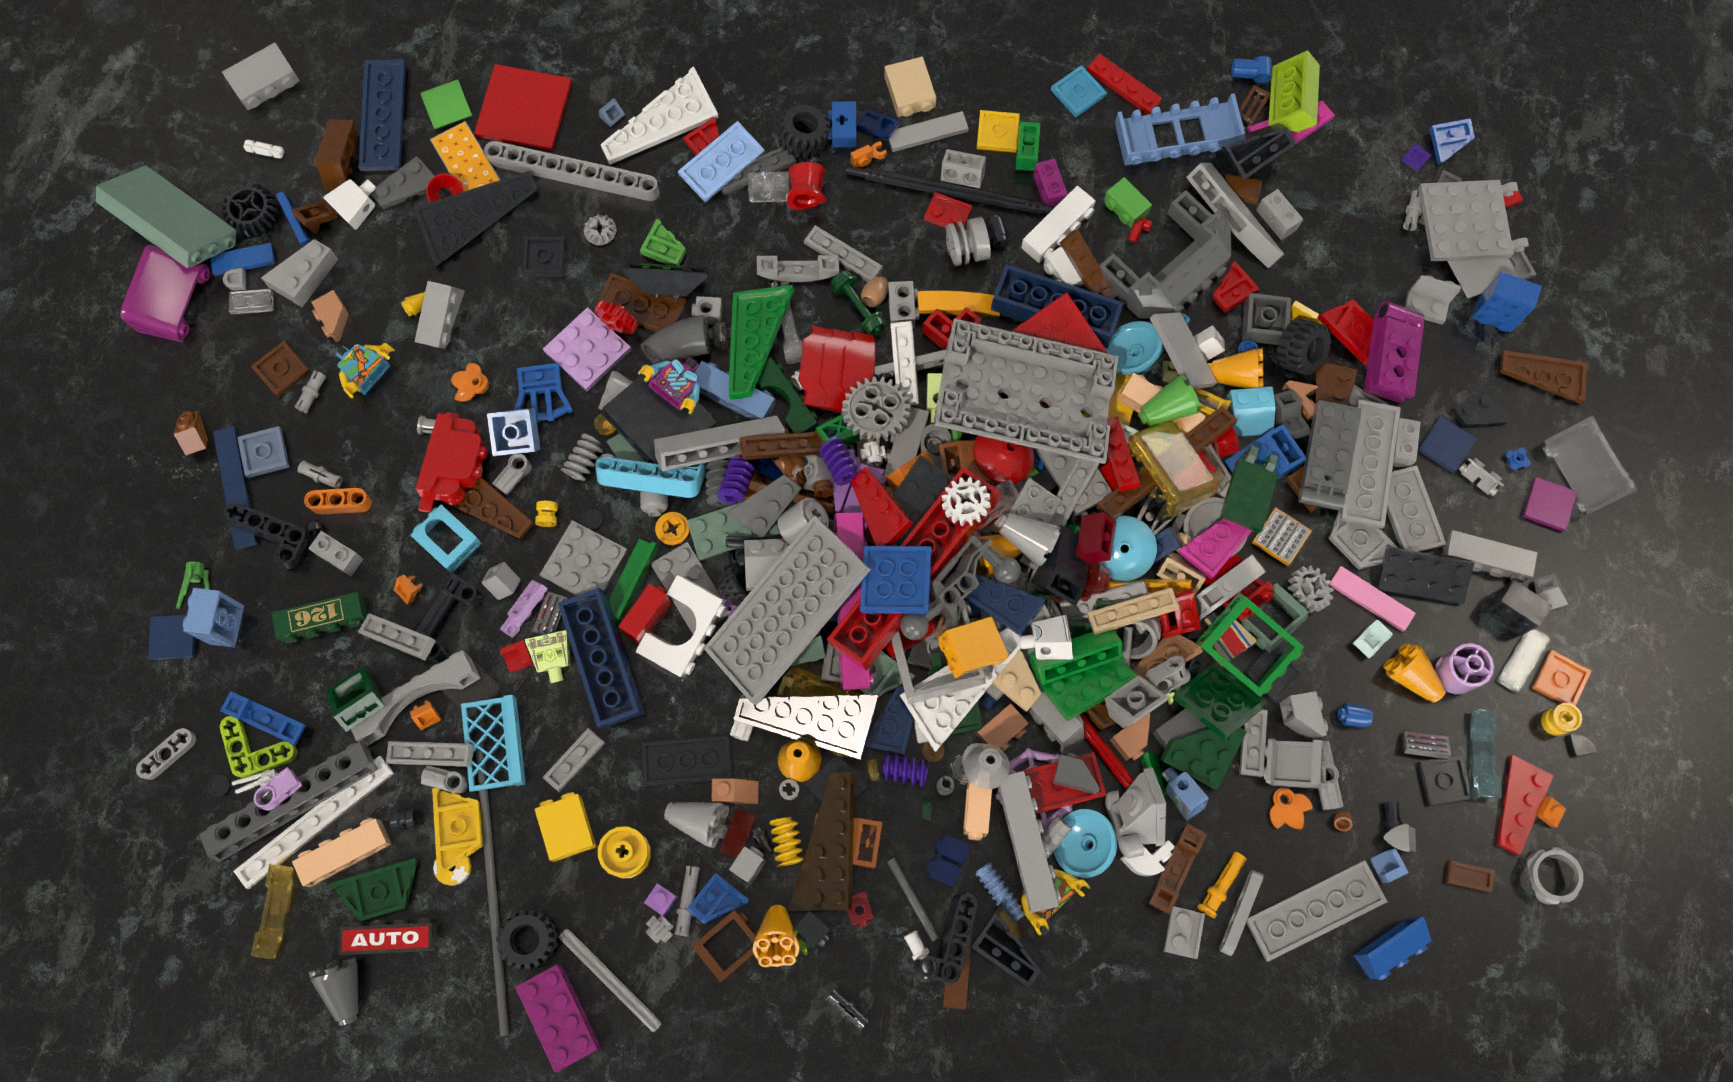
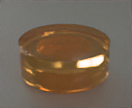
M927 741L922 748V755L926 761L936 763L942 759L944 747L941 745L935 752Z

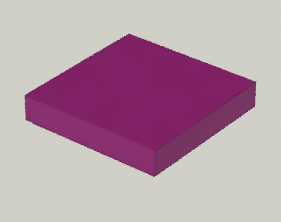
M1535 477L1522 517L1560 531H1565L1577 491Z

